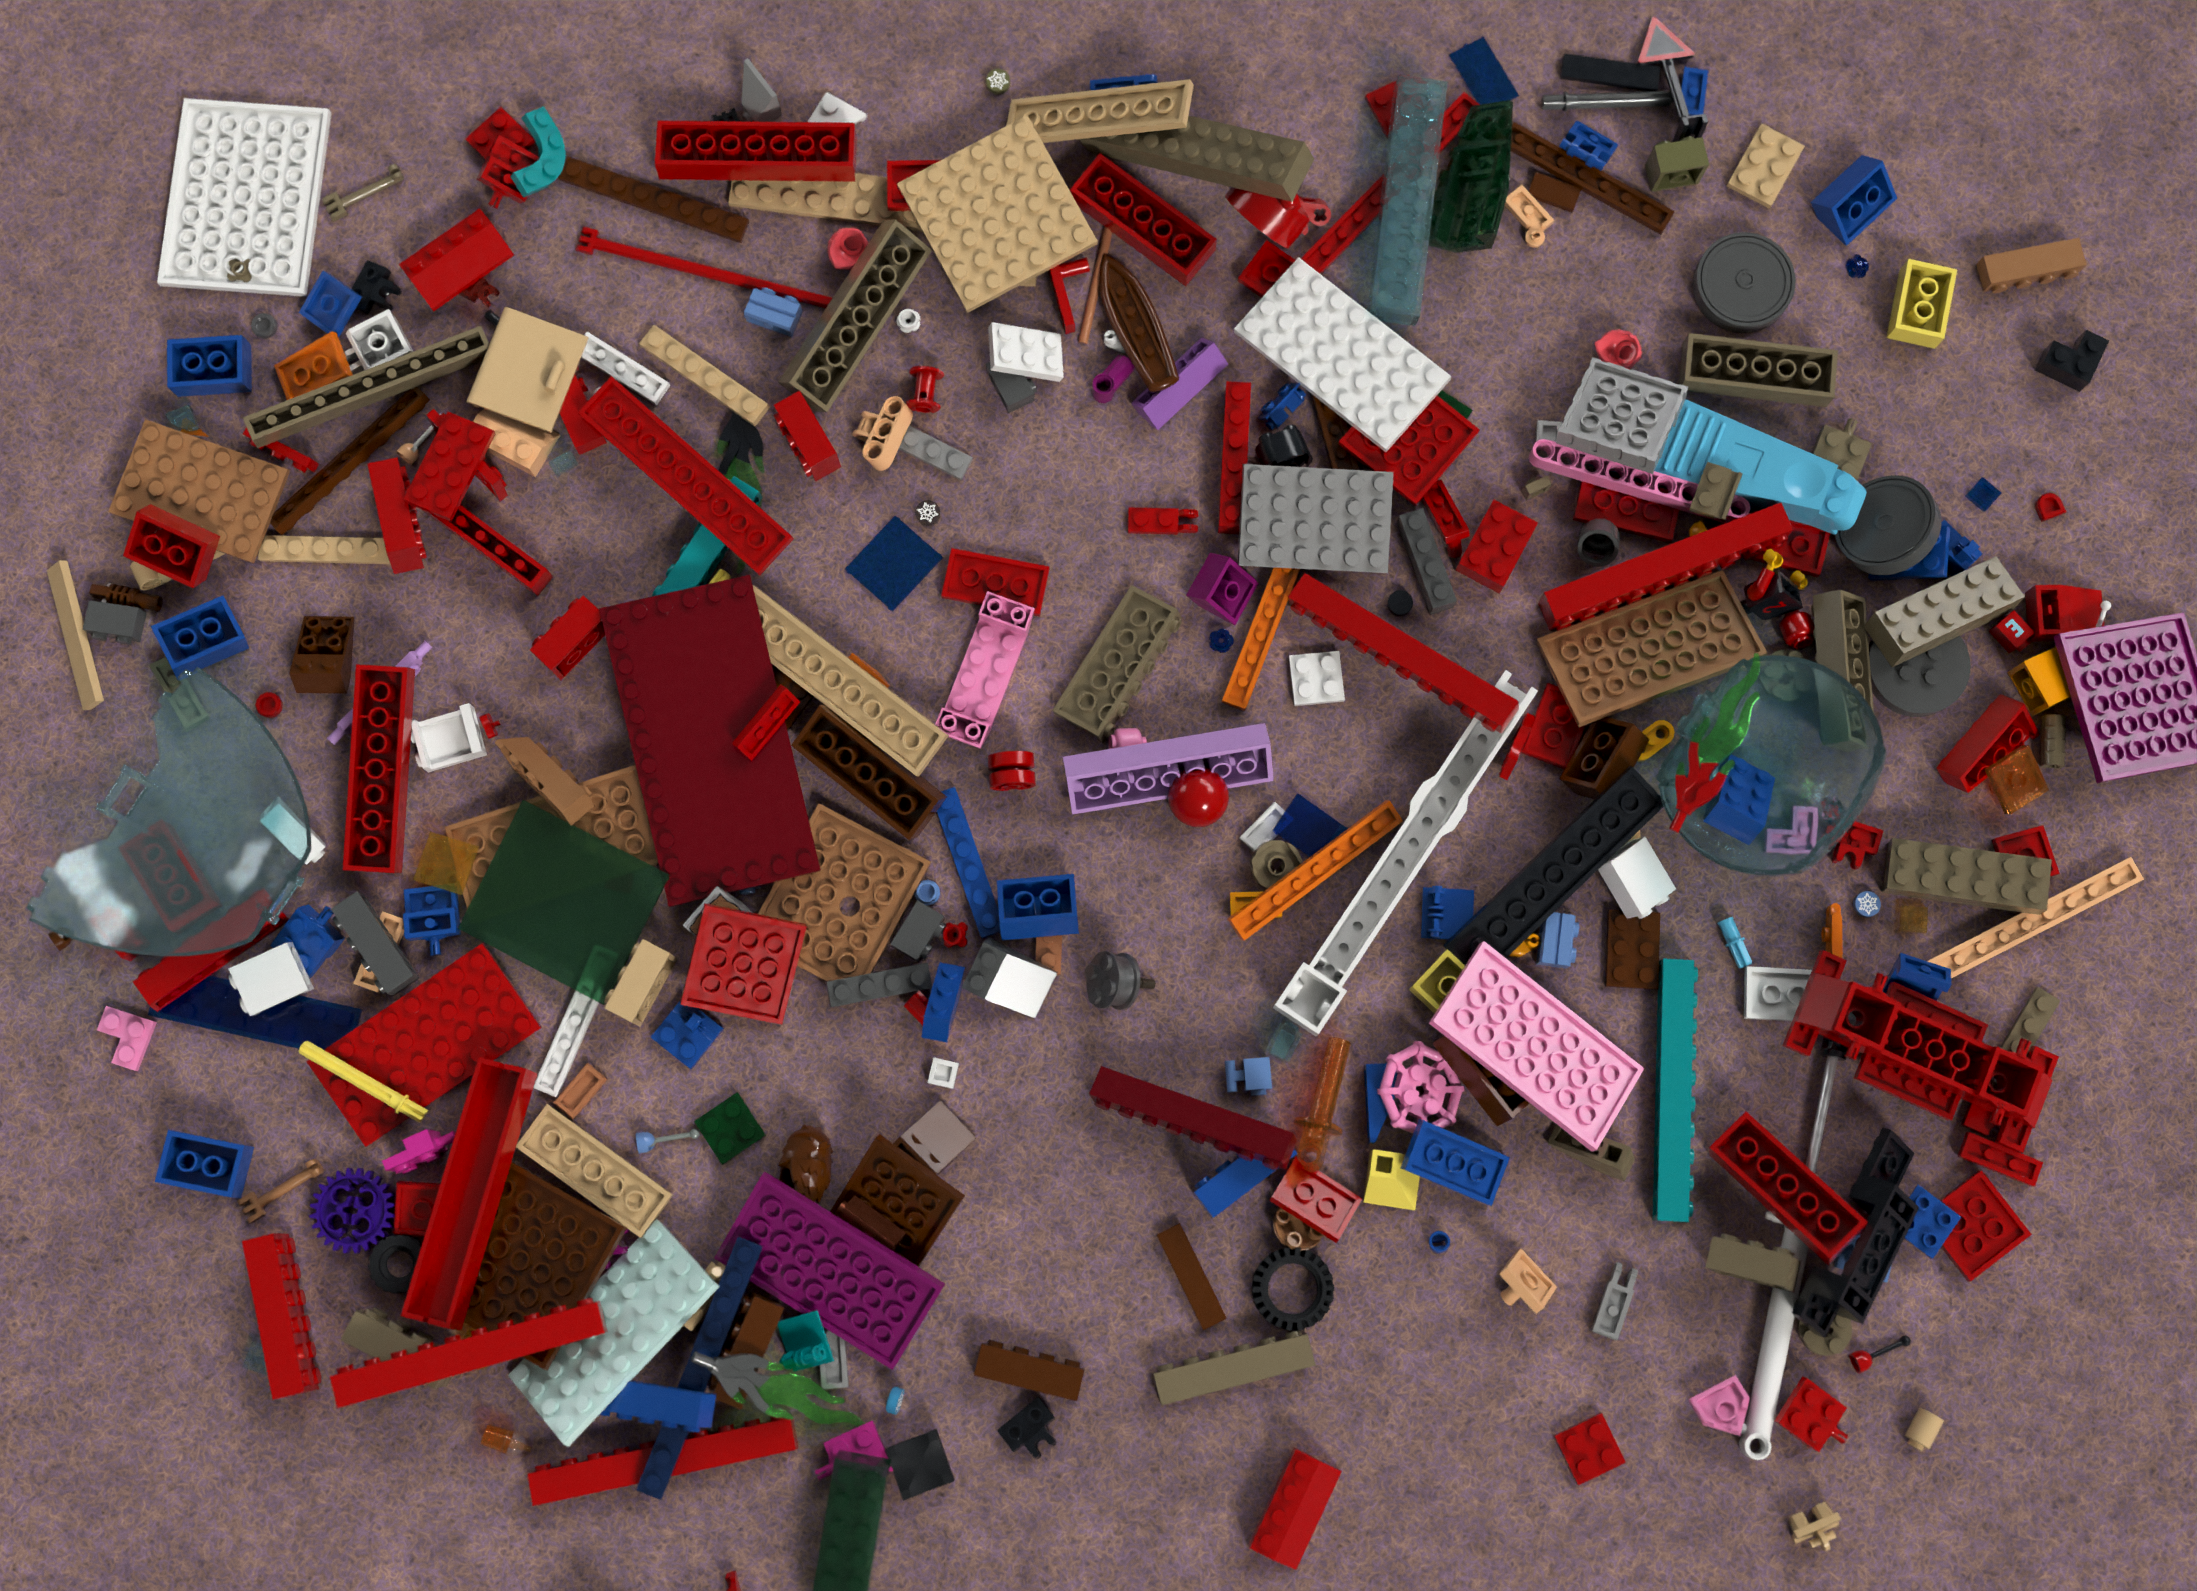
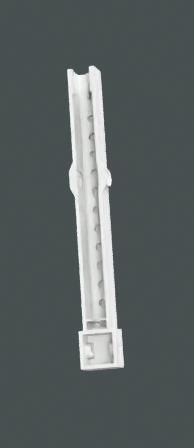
M1505 670L1494 687L1519 701V710L1501 734L1496 730L1494 732L1487 730L1482 726V722L1475 717L1472 719L1437 774L1424 781L1410 801L1409 816L1309 965L1305 962L1302 963L1273 1008L1314 1036L1320 1033L1346 994L1347 990L1342 988V986L1440 838L1449 832L1452 833L1467 811L1469 794L1538 692V690L1531 687L1528 693L1525 694L1517 686L1514 687L1507 681L1512 673Z

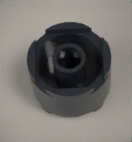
M1288 425L1282 431L1274 434L1265 433L1258 439L1260 443L1255 448V453L1260 465L1301 467L1305 464L1308 467L1312 462L1313 458L1303 435L1295 425Z

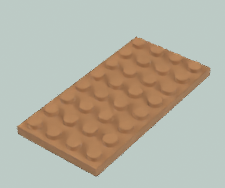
M1723 570L1537 638L1536 642L1578 728L1764 659L1767 656L1765 647Z
M636 765L577 783L578 785L583 783L590 790L592 795L589 798L595 806L572 826L541 796L446 826V834L471 924L475 925L659 865Z

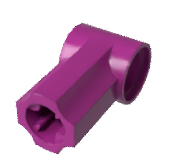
M1119 354L1102 374H1098L1093 379L1092 395L1097 402L1107 403L1112 400L1114 393L1134 372L1135 367L1126 356ZM1107 386L1109 390L1100 391L1098 387Z

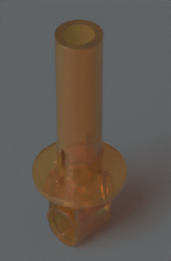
M1337 1037L1328 1038L1309 1117H1295L1294 1124L1303 1129L1297 1158L1301 1166L1308 1172L1318 1171L1323 1166L1330 1136L1339 1137L1342 1136L1343 1132L1340 1127L1331 1122L1351 1043ZM1310 1152L1316 1153L1317 1157L1313 1162L1307 1163L1304 1161L1306 1154Z

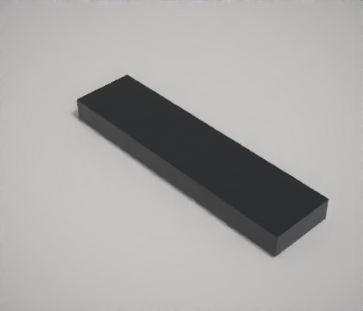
M1564 53L1560 79L1657 92L1661 67L1650 65L1638 66L1636 63Z

